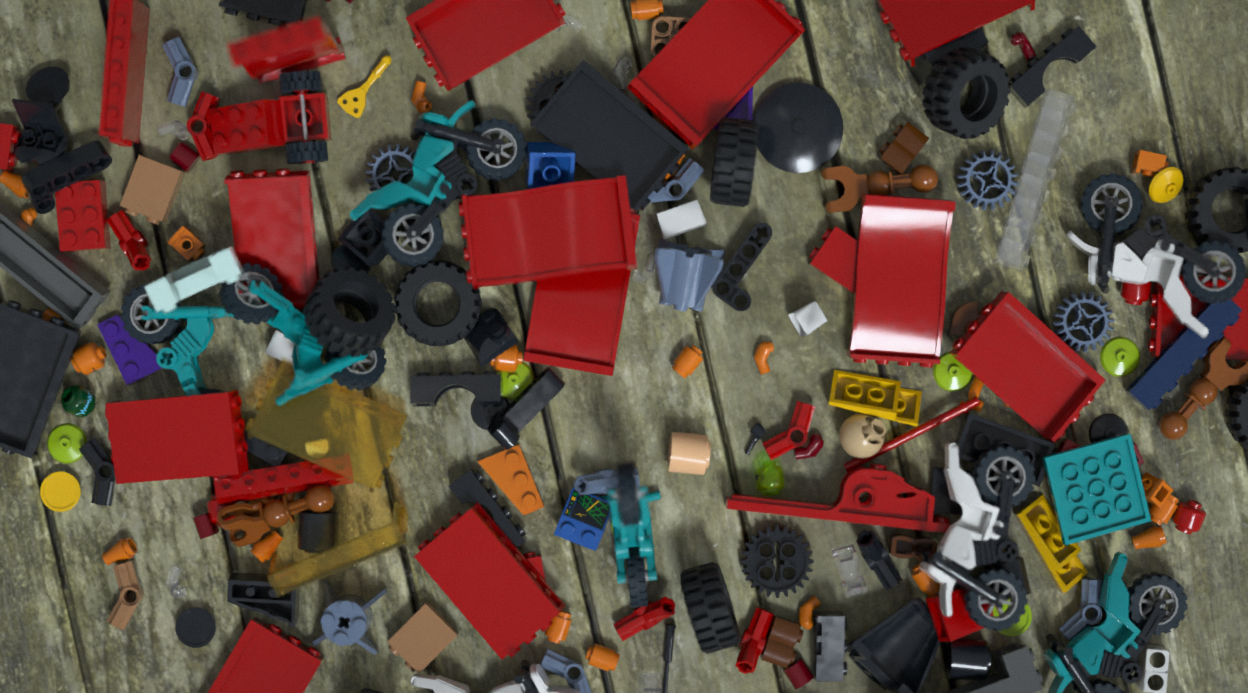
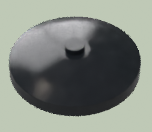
M790 83L774 89L762 100L754 116V121L759 124L757 148L760 154L772 166L785 172L806 173L822 167L835 155L842 141L843 119L838 105L827 92L811 84Z

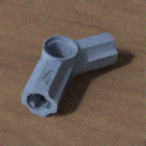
M177 37L162 45L175 70L167 101L187 107L194 82L199 76V71L196 65H194L180 37ZM190 66L192 69L191 75L186 78L183 77V68Z
M689 158L671 181H665L666 184L658 193L655 191L651 193L648 197L651 200L650 203L682 200L705 170ZM674 184H679L682 187V193L677 197L670 194V188Z
M635 468L636 486L638 488L640 486L638 468ZM617 470L594 471L593 474L577 476L574 488L579 495L608 493V489H618Z
M1081 579L1080 606L1058 628L1069 641L1085 628L1091 627L1101 620L1102 611L1099 605L1101 579ZM1093 607L1095 614L1092 618L1087 619L1085 611Z
M548 648L540 664L542 668L565 678L569 688L576 689L581 693H592L583 664ZM569 668H579L581 671L580 675L571 677L568 674Z

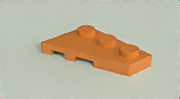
M519 444L477 461L523 516L545 507Z

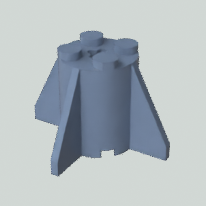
M659 239L658 248L655 251V262L661 286L659 304L674 305L673 309L679 311H687L688 307L692 310L703 311L706 294L722 270L725 250L704 249L696 246L694 249L689 248L688 245Z
M326 579L323 580L321 584L329 607L324 611L321 618L324 633L312 642L314 646L328 638L338 646L351 645L356 642L372 654L378 653V649L366 632L372 622V609L370 606L388 592L386 588L366 601L358 595L345 594L339 597ZM347 617L350 619L349 623L345 621Z

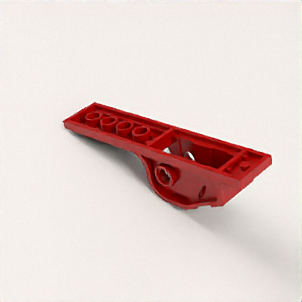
M871 463L870 467L861 466L847 472L841 480L839 495L832 504L731 493V497H726L725 499L726 509L943 533H946L949 526L953 525L949 518L933 515L934 496L918 487L914 488L904 482L902 477L886 469L887 466ZM867 492L868 499L865 502H860V494ZM905 492L907 498H902L900 493Z

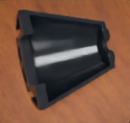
M919 597L913 598L851 641L846 647L847 651L851 650L849 657L856 666L885 691L888 689L896 693H920L941 643L939 642L931 614L926 610L927 604Z

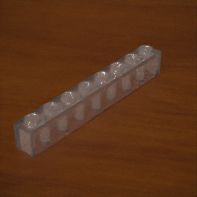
M1051 89L1044 92L1018 178V186L1015 188L1016 193L1011 201L993 264L1016 271H1022L1023 267L1027 268L1030 260L1028 250L1030 246L1034 245L1037 233H1034L1036 224H1040L1043 217V211L1040 210L1043 202H1047L1050 190L1047 189L1049 181H1053L1056 174V168L1053 167L1056 159H1060L1063 147L1060 146L1062 137L1066 138L1070 126L1067 125L1069 116H1073L1076 103H1073L1074 96Z

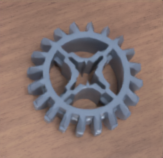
M390 144L387 145L388 152L386 153L382 148H379L380 157L374 153L372 154V157L376 159L375 164L371 161L367 162V165L373 167V170L365 171L366 174L372 175V178L366 179V183L374 182V185L369 190L373 192L381 189L382 186L379 182L396 181L395 178L389 177L393 173L394 167L399 172H405L398 179V182L403 184L404 178L413 174L412 167L400 168L395 156L404 157L412 164L416 151L413 150L408 154V146H405L403 151H401L400 144H396L395 151H393ZM389 158V169L385 173L378 175L381 164Z
M981 150L980 158L976 153L971 154L973 162L968 158L964 160L968 167H959L965 173L957 175L958 179H963V183H958L957 187L965 188L964 191L960 192V196L969 195L965 200L966 203L971 202L973 199V208H977L979 203H981V210L985 211L987 204H989V208L992 211L995 210V202L1001 208L1004 206L1002 199L1006 202L1011 201L1007 193L1010 195L1016 193L1010 187L1018 186V182L1012 181V178L1017 177L1018 173L1011 174L1010 170L1014 169L1015 165H1006L1010 160L1009 157L1001 161V152L994 157V150H989L988 156H986L984 150ZM978 163H992L986 172L973 170ZM997 167L1004 174L1005 184H1002L996 177ZM988 174H990L989 180L992 181V183L994 184L991 185L990 183L987 184L986 187H984L985 180L982 179V176L986 177L988 176ZM970 176L978 182L977 194L971 187ZM989 188L1002 191L995 198H983Z
M1084 291L1079 292V299L1075 293L1070 294L1071 301L1068 298H1063L1066 306L1057 305V308L1062 312L1053 314L1054 317L1059 318V321L1052 322L1053 326L1060 327L1054 333H1062L1063 336L1060 339L1063 342L1068 340L1066 344L1069 347L1074 344L1073 349L1076 352L1080 350V347H1082L1083 352H1088V345L1092 351L1097 350L1096 343L1100 346L1104 345L1102 337L1110 339V335L1106 333V330H1114L1113 327L1108 326V322H1114L1115 319L1108 318L1107 316L1112 314L1113 311L1112 309L1106 311L1104 309L1108 306V302L1099 304L1102 297L1097 296L1093 300L1094 294L1092 292H1089L1087 297H1085ZM1080 303L1093 306L1098 313L1087 314ZM1074 307V320L1066 324L1068 313ZM1081 317L1093 318L1091 320H1088V323H1086V327L1076 325L1079 323V320H1081ZM1100 319V328L1093 337V324ZM1079 329L1087 340H1078L1069 331Z

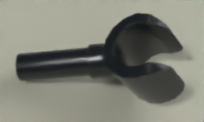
M756 423L749 431L754 437L745 450V453L750 455L757 441L764 435L765 429L759 423Z

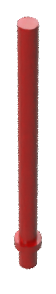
M977 396L966 402H959L960 405L884 443L875 455L869 458H854L843 464L846 471L849 472L962 413H969L970 409L980 405Z

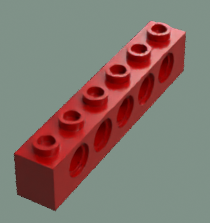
M350 454L250 470L238 475L213 476L218 505L308 491L315 485L333 487L354 483Z

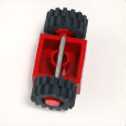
M294 71L280 74L281 93L297 94L279 97L285 144H288L286 145L287 164H309L328 161L327 142H324L332 140L328 95L325 93L307 94L322 90L320 71Z

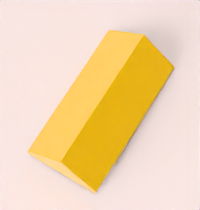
M834 370L828 405L917 427L922 391L900 388L901 381Z
M1044 495L1039 496L1014 513L1058 591L1066 593L1088 573L1077 557V554L1081 551L1077 543L1063 544L1056 513Z

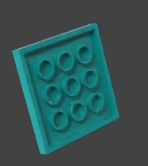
M1122 434L1042 457L1064 545L1151 521L1131 434Z

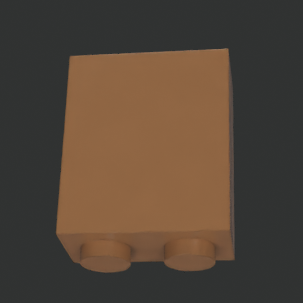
M139 155L120 206L126 208L125 213L137 217L140 213L147 216L146 221L157 225L160 221L166 223L185 172Z
M427 601L387 641L390 644L388 648L396 656L401 655L406 660L404 664L412 672L416 670L420 673L459 632Z

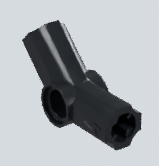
M93 438L79 448L95 472L91 503L112 506L116 483L114 464L97 438ZM104 465L111 467L112 473L109 477L105 476L102 472Z
M864 530L860 532L856 543L862 551V557L872 571L874 570L886 590L893 588L902 581V578L891 563L889 554L872 531Z

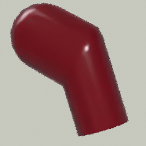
M1017 31L1010 36L1011 44L1014 46L1019 45L1026 61L1036 57V53L1024 32Z
M813 434L810 437L811 442L807 447L794 449L796 460L816 457L824 446L822 436L820 434Z

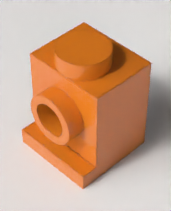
M1143 150L1136 151L1131 174H1139L1142 171L1143 176L1155 177L1161 170L1168 168L1167 155Z
M182 226L167 242L187 261H192L193 259L196 261L205 252L203 248L206 244L186 226ZM185 241H190L191 247L189 249L184 248Z
M1145 472L1141 476L1146 501L1161 508L1173 492V489L1164 480Z

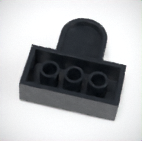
M971 413L965 414L955 444L958 446L959 458L972 463L978 461L979 455L992 447L1008 446L1021 450L1031 460L1029 461L1030 464L1034 466L1035 471H1033V475L1035 476V482H1033V485L1040 487L1045 474L1042 457L1051 455L1055 446L1051 442ZM1002 460L997 461L993 465L1001 469ZM1007 460L1006 470H1009L1015 465ZM991 468L988 477H991V472L993 471ZM1017 470L1012 473V478L1018 479Z

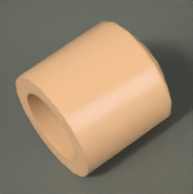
M671 432L668 451V472L704 475L706 469L709 468L711 442H709L708 435Z

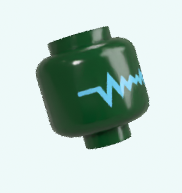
M73 385L62 393L61 402L63 409L76 417L83 418L95 409L96 398L91 390L80 385Z

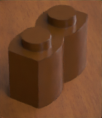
M909 122L905 126L900 124L893 133L895 139L892 143L886 142L879 151L882 154L879 160L899 175L903 174L929 140V137Z
M893 534L889 536L888 552L897 558L907 559L915 557L918 560L924 561L917 554V549L924 547L928 552L936 553L938 543L925 536L911 538L905 534Z
M774 615L764 649L760 656L761 660L787 668L789 663L793 664L796 657L794 646L796 642L800 643L804 632L801 629V624Z

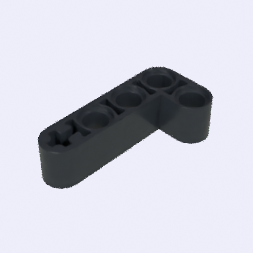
M94 140L27 171L21 178L22 184L36 211L40 214H46L55 207L53 193L106 169L112 163V157L101 141Z
M758 223L752 228L712 285L713 294L736 311H745L751 305L750 295L737 285L772 237V228L766 223ZM764 227L767 238H760L757 243L762 245L759 248L756 243L749 241V238L752 237L755 240L758 236L756 229L761 230ZM746 245L752 246L755 250V254L751 258L745 257L742 253L743 247ZM734 263L739 264L742 268L739 276H733L729 272L730 266ZM719 282H725L729 287L728 292L724 295L719 294L716 290ZM737 295L746 297L747 304L745 307L739 308L735 305L734 300Z
M550 367L544 369L491 422L487 428L489 434L505 450L510 449L519 440V432L561 391L565 382Z

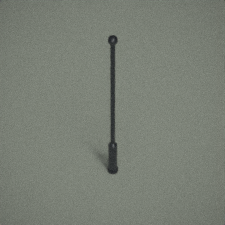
M665 624L666 634L663 656L665 670L662 693H667L669 665L672 662L676 629L674 624Z

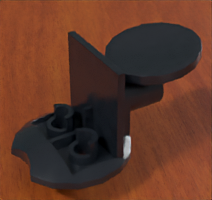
M46 67L31 76L26 85V94L30 101L12 99L15 110L25 129L13 147L14 155L21 163L34 162L42 165L61 156L68 148L69 136L57 115V111L63 102L62 99L70 88L69 76L62 68Z

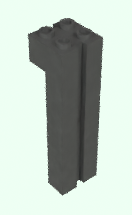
M0 201V267L77 330L86 326L96 313L97 308L102 305L111 291Z
M1014 642L990 651L998 673L987 676L986 680H977L945 693H1034L1042 690L1041 683L1043 679L1039 670L1035 669L1033 663L1035 656L1032 649Z

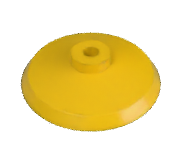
M1168 167L1161 170L1153 178L1149 186V196L1152 201L1164 203L1178 195L1183 186L1181 170L1176 167Z
M62 471L48 475L40 488L43 503L49 509L56 512L72 509L78 503L81 494L77 479L73 475Z

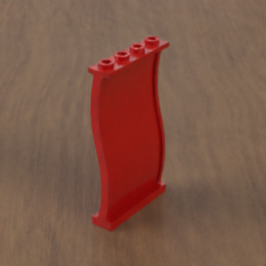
M708 0L653 60L629 83L627 88L693 150L719 123L720 119L735 106L796 41L805 29L802 27V22L794 16L791 17L786 12V7L779 1Z
M320 17L227 44L233 67L243 66L252 79H258L260 85L280 79L279 75L282 73L309 71L346 60L340 37L334 38L327 25L321 23Z
M626 175L617 176L616 178L556 184L507 193L478 196L462 195L463 202L459 203L460 216H464L465 225H461L462 237L467 238L468 247H464L465 261L470 262V269L466 270L468 283H472L474 289L598 271L637 269Z
M862 193L856 254L853 317L847 356L853 358V362L866 363V360L869 359L875 360L877 364H889V361H897V365L911 366V362L920 363L919 366L933 367V364H940L939 356L945 314L948 249L956 202L945 199Z
M630 209L635 246L640 215H636L637 211ZM607 270L538 280L523 361L613 376L631 270Z

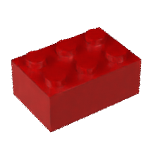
M263 99L209 109L214 155H233L285 146L280 100Z
M79 181L55 192L60 251L76 252L111 249L109 224L106 221L109 218L106 181Z

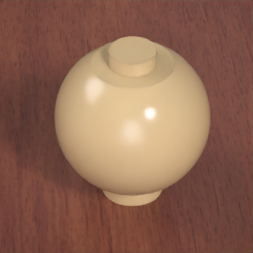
M864 413L854 414L848 417L840 428V444L846 453L855 458H869L875 455L884 443L885 425L872 415Z

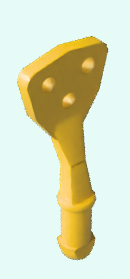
M389 55L381 58V61L371 71V75L361 87L347 91L338 98L337 103L346 113L356 118L362 116L366 106V94L370 86L381 77L387 66L391 64L392 59ZM354 97L358 98L357 102L354 101Z

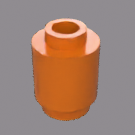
M662 0L630 1L632 19H638V21L656 19L660 17V13H664Z
M693 344L691 347L686 345L673 361L674 365L671 368L686 379L688 375H692L704 358L701 357L703 352Z
M1170 494L1161 508L1152 504L1149 508L1151 521L1160 526L1162 522L1167 524L1176 511L1179 500Z
M920 563L912 568L911 577L923 593H926L927 596H932L940 591V583L925 574L920 569Z
M562 610L551 620L553 624L544 632L548 636L547 640L560 644L561 640L566 641L572 622L570 619L571 613Z
M595 643L593 647H588L585 659H588V665L605 671H614L620 654L615 653L614 649Z

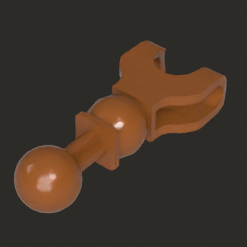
M927 164L914 167L910 174L892 176V171L887 173L883 170L872 171L867 176L866 174L859 175L847 166H837L821 170L823 179L838 180L845 189L840 199L826 204L825 212L828 213L852 210L861 199L862 193L889 195L890 192L894 194V189L912 187L919 193H928L938 183L936 170Z
M1225 336L1209 346V352L1203 357L1204 369L1199 374L1201 378L1191 383L1189 393L1184 392L1183 395L1187 398L1177 412H1167L1160 418L1159 431L1165 438L1169 440L1182 438L1188 430L1187 420L1197 408L1205 410V405L1215 401L1218 390L1223 391L1229 385H1240L1248 379V359L1241 360L1234 367L1227 365L1225 356L1231 348V342Z
M315 485L307 491L304 498L292 502L284 495L283 500L273 499L267 502L265 506L261 502L257 504L236 503L221 509L217 515V522L224 530H230L231 542L237 547H242L257 542L264 533L271 531V526L274 528L282 527L289 520L295 523L294 514L310 510L313 513L328 512L334 504V494L327 486ZM230 515L235 516V518L225 521L226 517ZM245 532L241 538H237L240 533Z

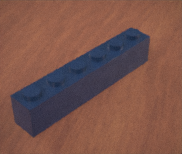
M1231 299L1224 303L1209 304L1207 302L1194 316L1208 329L1207 337H1200L1185 325L1160 352V357L1157 356L1125 392L1144 409L1157 408L1163 401L1161 397L1166 392L1170 393L1178 385L1177 380L1182 375L1186 376L1193 369L1194 366L1192 364L1197 359H1202L1209 352L1208 347L1211 343L1218 342L1224 336V329L1228 325H1234L1239 320L1240 316L1238 314L1242 309Z

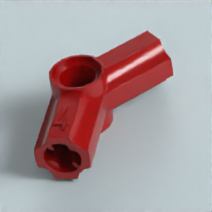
M202 91L186 126L204 162L219 156L214 155L209 109L217 108L221 99ZM197 121H202L204 124L203 130L200 132H195L194 124Z
M124 210L110 216L106 221L119 239L118 243L128 257L131 266L135 270L143 271L149 268L152 259L146 248L149 246L143 234L134 227Z
M796 401L789 428L762 443L771 461L798 446H802L806 442L816 406ZM800 430L802 432V439L799 442L791 440L790 435L792 431Z
M666 596L654 602L648 601V606L635 608L633 613L623 617L613 625L622 641L641 630H647L658 624L661 620L672 616L675 613L676 605L672 599Z
M756 607L748 629H745L739 643L740 651L735 664L739 672L744 674L754 672L758 658L764 649L767 640L766 635L773 621L774 613Z

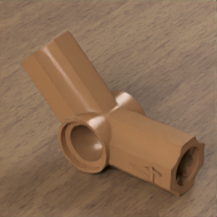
M133 560L113 566L120 590V597L107 622L122 630H125L137 606L144 598V590L139 584ZM129 590L136 592L137 599L135 601H131L128 598L127 593Z

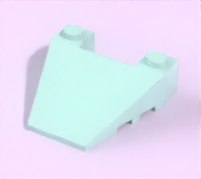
M231 246L178 268L165 277H161L146 285L145 289L156 312L163 309L164 313L177 308L175 303H178L180 300L219 282L226 281L227 284L239 280V274L244 271Z

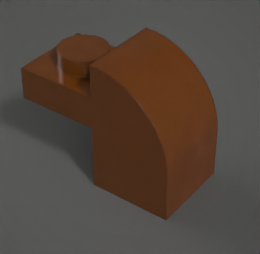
M968 302L957 307L951 315L947 334L964 336L967 333L968 325L982 315L978 311L980 302Z

